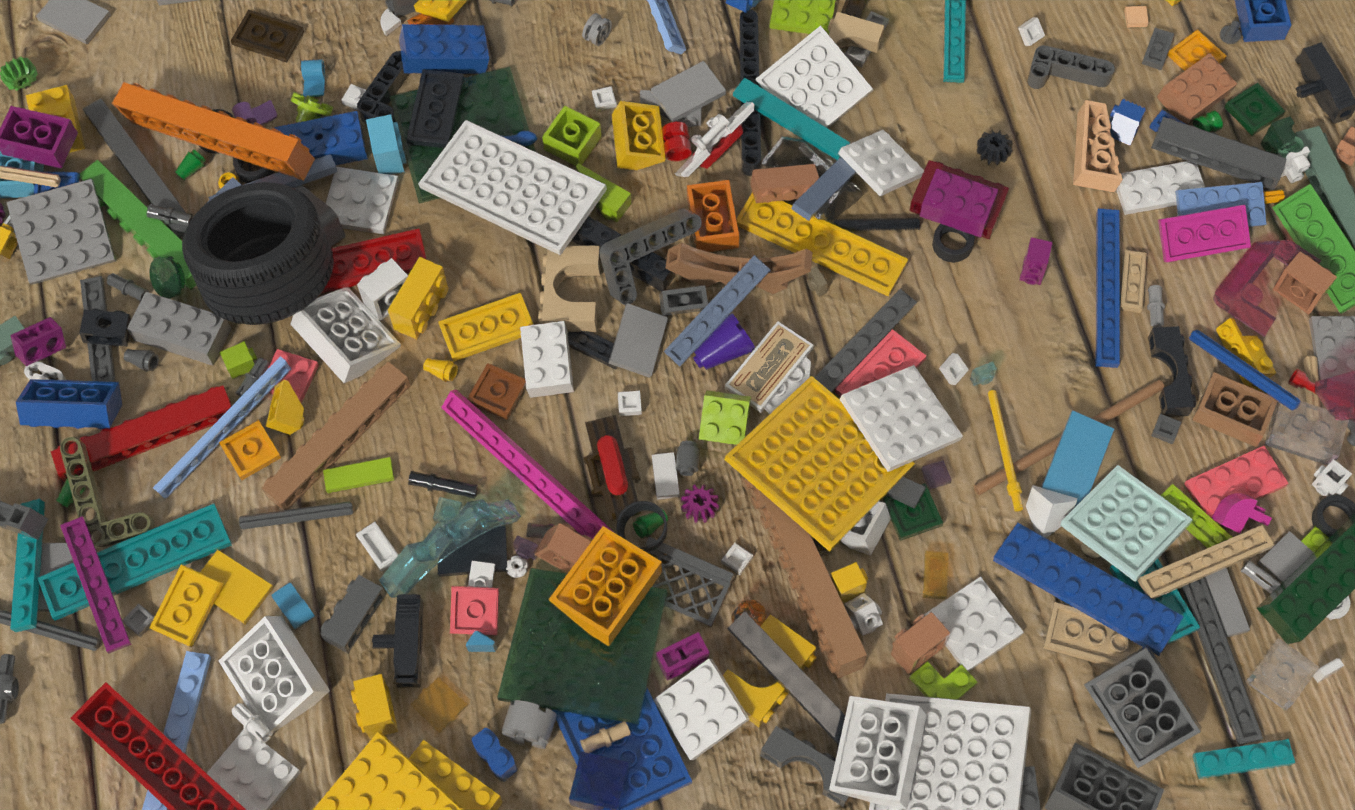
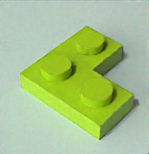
M927 661L909 678L925 697L959 700L977 684L975 678L962 664L944 679Z

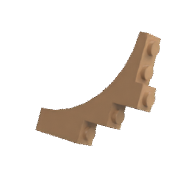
M680 243L668 249L666 269L700 286L705 285L707 288L717 282L726 285L751 258L713 254ZM804 249L779 257L758 258L770 271L756 286L771 294L787 289L789 281L811 272L813 252Z

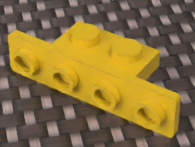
M1229 318L1216 328L1225 349L1268 378L1276 374L1273 362L1265 352L1263 343L1257 335L1243 336L1234 318ZM1239 375L1244 385L1255 390H1258L1262 393H1265L1260 388H1258L1257 386L1249 382L1247 379Z

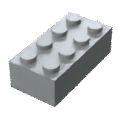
M145 292L127 330L134 341L213 366L231 331V327L227 320L217 316L215 313Z

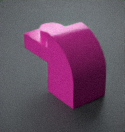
M1234 493L1225 497L1219 503L1212 516L1214 521L1238 533H1241L1249 517L1266 526L1269 525L1272 518L1264 514L1266 509L1256 505V499L1243 493Z

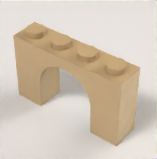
M837 12L835 19L831 18L828 31H830V38L839 49L854 46L877 53L883 38L884 25Z
M567 246L561 255L547 249V254L543 255V267H546V273H542L541 278L544 291L540 292V304H543V310H539V323L564 321L568 332L597 331L598 312L596 302L566 301L556 294V290L562 281L572 276H600L601 258L599 246Z

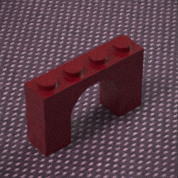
M928 160L911 200L909 211L920 215L922 203L936 169L998 189L994 206L981 236L990 240L1006 201L1009 188L1001 183L988 181L981 176L968 174L961 169L951 168L941 162Z

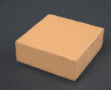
M1146 6L1125 7L1127 28L1148 26Z

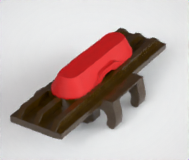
M616 415L585 422L593 454L583 458L584 463L587 464L593 487L591 491L592 496H604L610 522L618 520L619 515L628 505L638 502L633 480H635V483L641 481L634 460V452L632 448L624 449ZM599 462L602 463L606 479L603 485H601L596 465ZM641 511L637 512L633 516L640 515Z

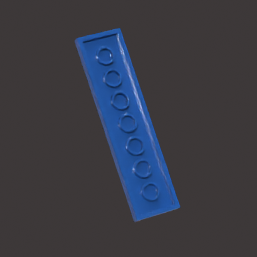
M1020 523L1015 525L993 559L994 562L1142 647L1148 645L1157 656L1161 655L1184 617Z

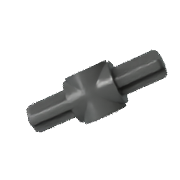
M4 654L0 659V724L6 722L8 704L12 703L19 693V682L13 676L15 656L11 654Z

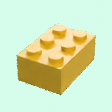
M67 85L26 95L29 110L67 118L72 121L78 134L69 153L85 149L75 99Z
M419 257L388 308L394 330L416 340L420 334L426 331L428 320L436 314L438 303L441 298L446 297L449 289L442 266Z

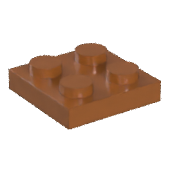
M487 363L467 400L480 409L508 420L526 387V380Z

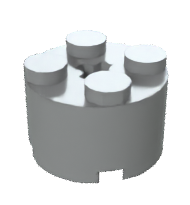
M515 700L513 703L511 701L502 727V734L511 737L510 741L523 745L526 741L532 743V746L536 748L546 749L557 715L547 708L546 712H543L539 709L540 705L520 700Z

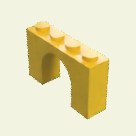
M771 614L761 625V628L802 671L805 667L810 668L817 658L814 645ZM729 669L723 674L724 679L750 718L749 721L757 727H760L763 722L767 724L775 713L772 711L777 704L782 705L789 695L778 682L769 687L758 688L749 685Z

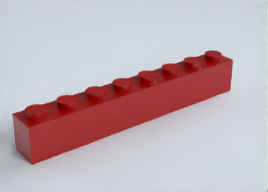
M224 385L215 386L204 393L191 395L183 401L170 403L165 408L149 411L141 417L126 420L118 426L103 429L97 434L84 436L79 440L87 448L92 471L94 472L213 426L233 405ZM72 443L69 446L70 454H74L78 450L77 443ZM59 446L50 452L57 474L65 483L67 474ZM80 464L75 467L74 473L78 476L84 471L83 465Z

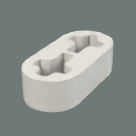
M39 361L25 366L24 373L29 380H49V377L53 379L58 377L59 380H66L60 370ZM38 369L42 373V375L37 373L32 374L33 370L38 371Z

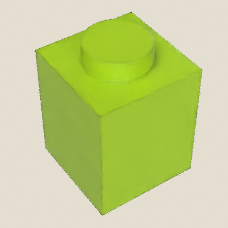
M245 341L220 352L232 379L250 372L255 364L254 361L257 360L253 348L248 349Z

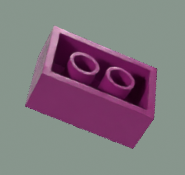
M10 106L0 127V152L2 155L62 168L78 132L70 119Z
M936 169L922 203L920 217L981 237L994 206L998 189Z

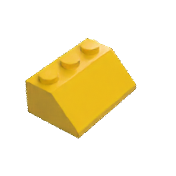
M620 101L611 114L617 168L640 170L664 162L666 158L659 106Z

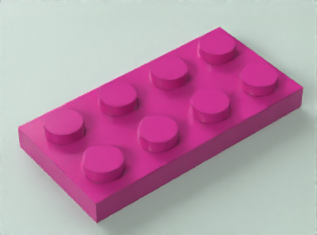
M1245 205L1158 219L1164 262L1251 248Z

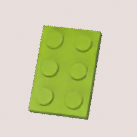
M774 0L770 29L811 34L821 26L829 35L828 26L831 18L833 19L836 0Z

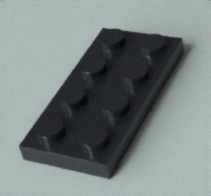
M422 69L407 134V144L445 148L452 137L464 82L463 74Z

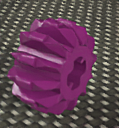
M694 484L692 486L693 491L686 489V496L681 497V503L683 504L681 511L687 512V519L694 517L695 523L699 521V518H702V521L706 523L707 516L714 518V511L719 510V505L717 504L719 497L713 495V488L706 491V485L703 484L701 489H698Z

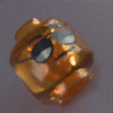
M756 600L742 601L731 615L732 623L744 611L760 627L766 620L765 608Z

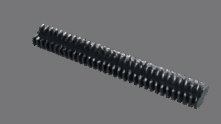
M908 217L905 219L873 218V220L872 218H865V220L864 218H857V220L854 218L849 219V221L848 219H841V221L840 219H834V225L847 231L848 229L849 231L851 229L856 231V228L857 231L859 229L861 231V228L862 231H864V228L865 231L867 229L869 231V228L870 231H872V228L873 231L875 228L876 231L877 228L878 231H880V228L881 231L883 228L884 231L885 228L886 230L889 228V231L891 228L892 230L893 228L894 230L896 228L897 230L899 228L900 230L901 228L902 230L904 228L909 230V227L910 230H912V227L913 230L915 227L917 230V227L918 229L920 227V217Z

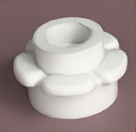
M513 556L511 560L507 561L506 570H508L509 576L520 578L526 574L528 568L526 559H522L520 556Z

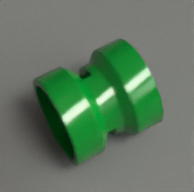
M1213 110L1206 113L1205 117L1195 118L1193 126L1207 132H1216L1223 128V122L1219 113Z

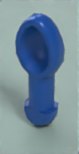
M521 131L517 135L504 136V138L521 146H529L537 141V135L530 131Z

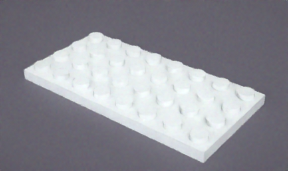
M467 120L464 121L418 183L421 189L558 255L563 253L607 190L606 184Z

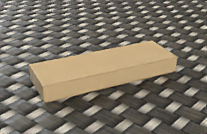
M1124 251L1120 310L1141 313L1147 257L1145 252Z

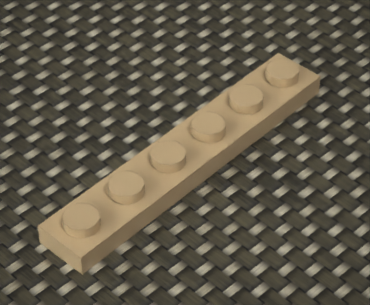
M1261 525L1144 575L1138 579V582L1145 595L1155 599L1271 549L1274 543L1264 526Z

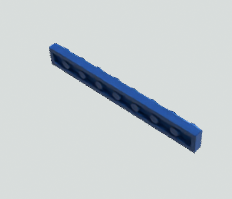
M1098 209L1096 212V366L1118 368L1120 365L1119 210Z

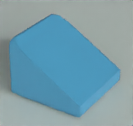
M474 631L466 643L469 652H495L497 650L495 641L479 631Z

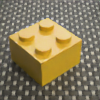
M378 674L353 681L355 689L351 690L353 703L356 704L359 710L356 713V719L362 733H367L369 738L372 739L377 732H381L383 735L398 732L389 686L383 675Z

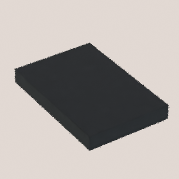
M506 526L437 531L438 576L469 575L472 561L495 564V572H507Z

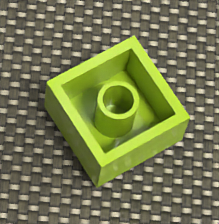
M564 105L542 136L544 150L575 166L578 163L582 165L602 137L601 125L599 122Z
M707 390L704 395L699 439L734 445L739 444L746 437L751 397Z

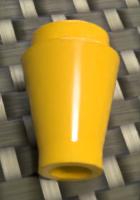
M427 358L423 364V370L447 382L455 379L458 366L453 361Z

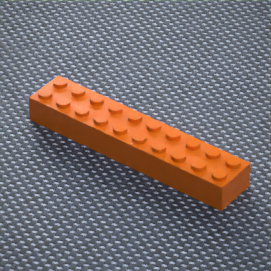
M123 82L112 102L133 124L302 181L306 178L315 160L310 154L309 148L301 143V139L293 134L287 136L277 129L272 128L269 130L256 122L250 124L241 117H236L235 119L225 112L219 111L217 113L204 105L198 107L189 100L180 101L173 95L167 94L165 96L155 89H144V87L137 83L131 85Z

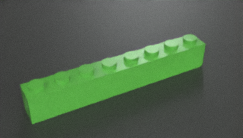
M98 160L80 173L79 179L81 182L89 179L93 180L100 206L107 208V214L113 220L118 219L122 229L126 233L131 232L134 235L133 239L140 246L145 245L148 248L146 249L148 254L154 260L158 258L163 269L167 273L171 271L174 274V279L181 286L185 284L192 290L196 283L183 256L182 240L161 220L148 218V208Z

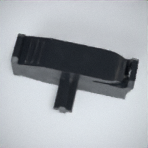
M1320 42L1303 48L1295 61L1297 64H1300L1301 74L1306 84L1296 87L1297 97L1302 99L1314 95L1321 108L1334 124L1349 119L1355 111L1354 96L1324 45Z
M418 594L397 595L395 634L373 635L372 637L373 649L394 648L393 684H396L397 688H421L424 602L421 595Z

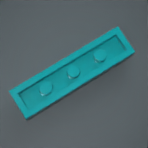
M1289 739L1199 752L1192 755L1198 779L1289 766L1296 763Z

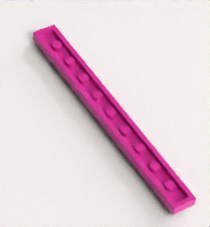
M456 389L450 391L441 408L578 533L594 539L602 526L614 532Z

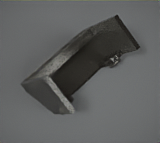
M781 137L761 162L764 166H772L774 168L815 164L819 178L833 165L815 146L803 139ZM849 180L839 191L832 195L815 217L818 220H834L858 202L863 196L862 191Z

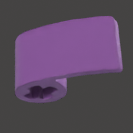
M271 100L252 109L247 102L237 103L232 108L235 119L236 117H241L250 124L256 122L263 125L277 118V113Z

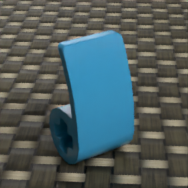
M323 59L301 61V72L304 79L303 95L305 97L307 95L311 97L324 96L325 65Z
M292 583L286 584L271 595L295 630L315 617Z

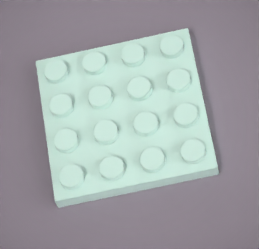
M1117 465L1061 521L1060 526L1136 582L1191 524L1192 518Z

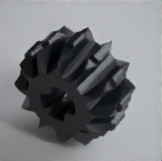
M993 129L989 133L984 132L977 141L976 150L977 154L981 155V161L987 160L988 165L991 162H994L996 165L1000 161L1005 163L1012 154L1013 145L1012 140H1008V134L1002 135L1001 130L995 133Z

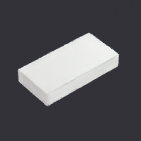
M674 452L652 455L657 500L680 497Z
M373 522L356 534L381 572L401 559L376 522Z

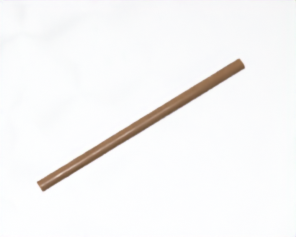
M1157 380L1091 419L1105 424L1162 391L1165 386L1161 380ZM1061 436L1014 462L1015 474L1054 453ZM1005 468L974 485L975 492L981 495L1006 481Z

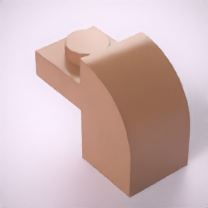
M1352 126L1335 151L1337 159L1350 166L1355 162V128Z

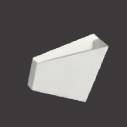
M1032 485L1026 508L1035 532L1047 538L1062 527L1060 526L1061 521L1075 508L1077 498Z

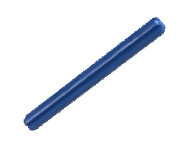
M1199 330L1191 333L1190 341L1292 411L1299 407L1300 399Z

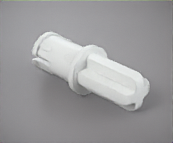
M241 703L232 708V715L244 725L243 729L250 731L261 744L271 738L270 736H272L273 732L260 721L258 715H253Z

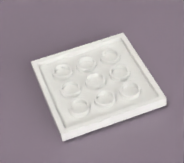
M821 26L755 79L764 90L826 128L830 127L873 91V88Z
M915 365L842 394L840 397V401L887 472L956 443L963 437Z

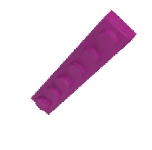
M82 516L61 524L60 527L107 653L110 654L132 645L84 517Z

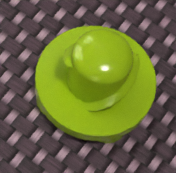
M294 92L291 98L293 103L299 105L297 107L296 123L321 118V114L331 116L333 107L325 103L320 105L318 103L319 100L307 95L305 99L304 95Z

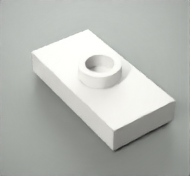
M472 561L468 586L492 587L495 564Z

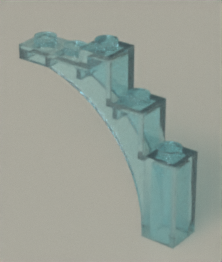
M483 499L467 502L454 520L437 523L424 541L406 545L379 581L391 598L397 597L400 594H408L433 567L452 552L487 531L501 525L517 522L521 515L509 499L486 503Z

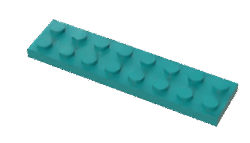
M213 503L97 553L113 596L178 569L181 564L185 566L213 554L217 550L220 551L232 546L217 508ZM74 562L37 578L54 621L90 606Z

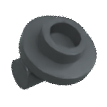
M1232 21L1231 25L1223 27L1220 31L1221 40L1227 44L1237 43L1241 37V32L1238 29L1240 23Z

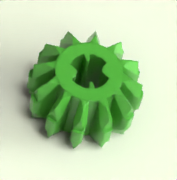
M12 58V61L5 62L6 65L1 67L0 78L9 90L15 89L18 91L20 88L25 89L26 86L32 85L31 82L37 80V69L28 58Z

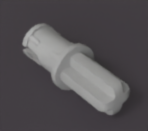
M1152 285L1148 288L1149 304L1147 305V309L1150 311V325L1153 328L1163 327V309H1165V304L1162 300V287Z

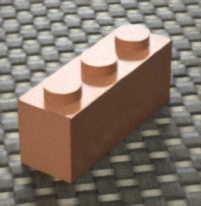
M815 164L756 169L752 172L750 185L756 203L789 201L799 199L819 179Z

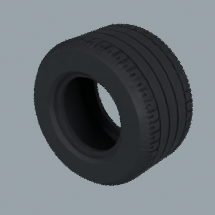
M259 182L246 184L214 197L194 215L186 228L182 241L185 262L206 305L217 316L239 324H268L283 320L300 312L320 295L328 284L333 271V252L315 206L299 190L278 183Z

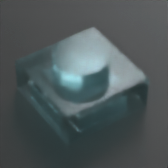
M990 362L973 369L970 377L972 384L976 386L991 382L997 370L995 364Z
M439 497L433 516L434 521L456 526L462 509V502Z

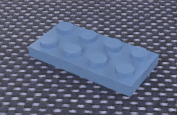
M1262 182L1175 191L1178 216L1245 205L1248 227L1267 225Z

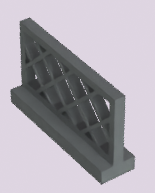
M649 537L646 547L652 545L657 540ZM662 543L657 549L647 552L658 557V560L661 562L664 560L668 563H662V571L666 581L653 585L649 591L652 590L654 595L647 593L645 598L712 627L725 596L735 579L734 574L665 543ZM676 565L679 567L682 575L668 579L665 568ZM682 569H685L689 572L684 574ZM693 574L700 576L702 585L690 589L685 577ZM683 578L687 590L674 595L670 583ZM703 578L709 580L710 582L705 583ZM715 583L723 586L719 596L710 598L707 586ZM668 584L672 596L665 599L658 598L655 589ZM704 588L708 600L695 604L691 592ZM689 594L693 605L685 609L679 607L676 598ZM674 600L675 605L667 601ZM718 600L714 607L712 602ZM710 603L713 612L709 620L699 615L698 607ZM695 609L696 614L690 612V610Z

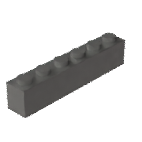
M1166 117L1162 118L1151 146L1152 149L1251 183L1262 182L1263 187L1272 190L1277 186L1287 160L1277 154L1269 153L1257 147L1248 146L1236 140L1227 139L1216 133L1207 132L1195 126L1186 125Z

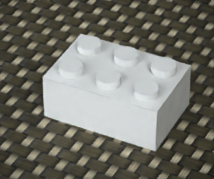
M560 321L520 327L526 390L530 398L574 392L568 332L565 322Z

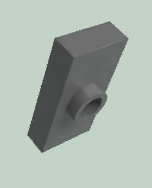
M1154 28L1142 64L1162 70L1174 33Z

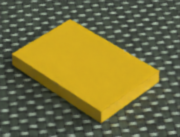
M219 550L215 552L200 571V573L224 583L214 605L244 625L247 624L274 588L273 585Z
M181 564L149 628L189 647H193L224 583Z

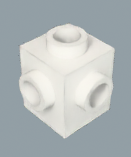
M1333 459L1327 467L1322 465L1315 472L1316 480L1312 485L1323 496L1328 497L1335 495V493L1341 495L1349 486L1345 482L1352 473Z
M865 593L844 604L854 628L862 635L871 633L877 627L883 625L880 617L882 611L879 605Z

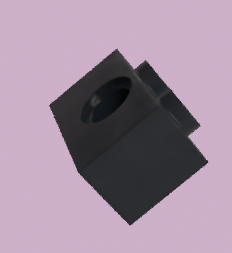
M96 308L92 310L84 309L79 332L83 343L128 347L130 333L127 327L131 318L129 313L119 310L109 312ZM107 324L110 325V326L107 327V328H102L104 325H107Z

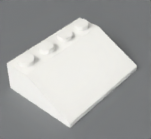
M349 287L316 298L306 308L294 314L291 321L292 327L343 383L362 376L401 346V343Z
M265 616L219 660V663L249 711L253 715H258L260 721L273 733L313 707L330 691L282 616Z
M850 696L829 790L883 806L907 809L926 720V714L921 707Z

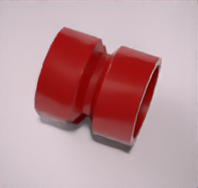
M670 122L662 127L665 158L670 161H682L689 158L692 151L688 125L683 122Z

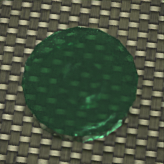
M163 255L151 262L149 269L150 281L157 294L171 299L182 293L181 289L185 285V276L182 267L178 262L175 263L172 260L174 259L172 256Z

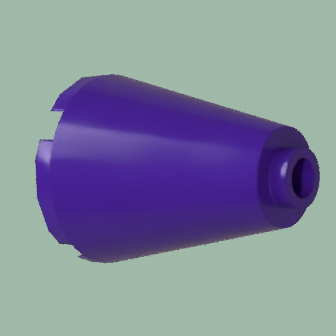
M733 313L728 315L694 351L696 356L693 359L699 368L703 366L706 370L752 353L755 349L753 342L744 328L738 324L739 321Z

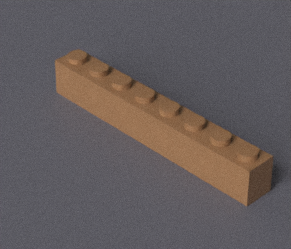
M389 361L384 366H380L374 376L369 381L364 382L360 386L359 391L353 397H349L343 407L338 412L333 413L329 417L328 422L322 428L317 429L313 433L312 438L306 444H302L297 449L296 454L290 460H286L274 476H270L265 481L262 490L266 497L280 509L289 510L324 474L323 470L329 469L410 387L408 377Z

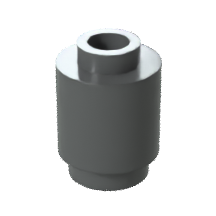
M682 441L677 448L676 470L681 475L692 476L698 472L700 449L696 442Z

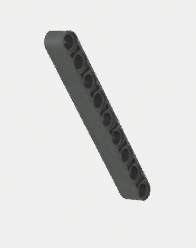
M100 98L83 108L92 125L150 204L167 209L171 207L175 208V211L186 213L104 101ZM174 223L171 225L166 224L179 239L183 238L186 226Z

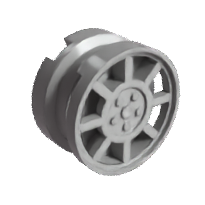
M594 13L584 26L583 39L592 41V44L596 46H601L610 34L612 22L607 18H601L600 14Z

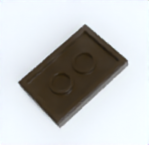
M248 9L231 39V44L287 63L304 33V28Z

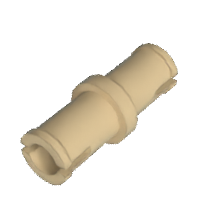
M622 721L606 730L605 728L600 729L599 733L580 740V743L587 755L601 747L612 746L611 743L631 734L626 722Z

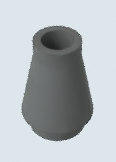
M127 349L124 353V360L135 365L145 372L154 371L158 366L159 357L152 350Z

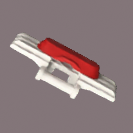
M745 102L728 119L720 114L709 119L706 124L711 129L703 137L701 135H694L690 139L697 149L675 175L689 177L698 167L708 169L743 134L741 123L754 111V103ZM720 140V143L712 148Z

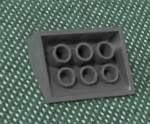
M1148 645L1125 657L1084 684L1137 768L1201 732V725Z
M1075 743L1044 808L1047 810H1157L1164 789Z

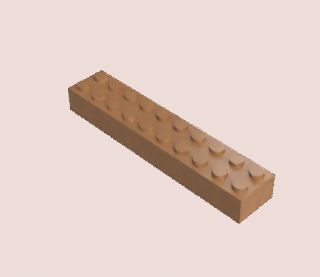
M741 477L744 488L746 490L749 489L752 494L750 499L754 509H759L762 515L760 516V522L763 528L768 529L771 535L769 536V541L772 548L777 549L780 554L778 557L779 563L783 570L787 569L789 585L792 590L796 589L799 595L797 597L798 604L801 610H806L808 614L807 623L811 631H815L818 639H816L820 651H825L828 657L826 663L831 674L835 673L837 679L863 669L867 653L811 535L745 477Z

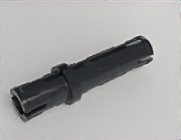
M411 471L408 479V485L427 488L428 491L432 492L433 490L472 499L476 498L478 491L477 484L438 477L434 473L429 475Z

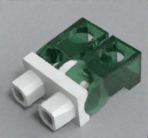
M1291 116L1273 122L1260 144L1264 151L1287 159L1281 177L1287 176L1290 183H1294L1304 177L1302 172L1309 169L1311 164L1307 159L1310 150L1307 146L1304 147L1303 141L1296 137L1292 130L1294 121Z

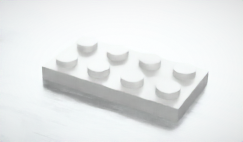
M1186 161L1121 173L1123 180L1116 191L1124 215L1177 206L1175 191L1205 188L1197 164Z

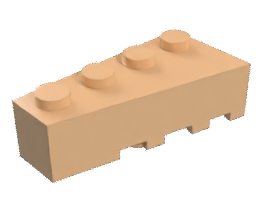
M1085 100L1078 112L1073 185L1115 192L1123 179L1118 170V156H1115L1114 138L1111 137L1107 106L1104 103Z

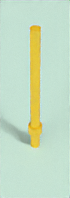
M991 390L987 394L1008 481L1006 487L1008 495L1012 498L1014 511L1018 512L1023 510L1020 496L1022 490L1020 483L1016 479L997 392Z

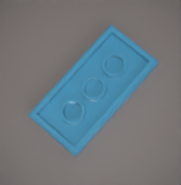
M1072 411L1041 488L1077 498L1076 507L1091 491L1114 428Z

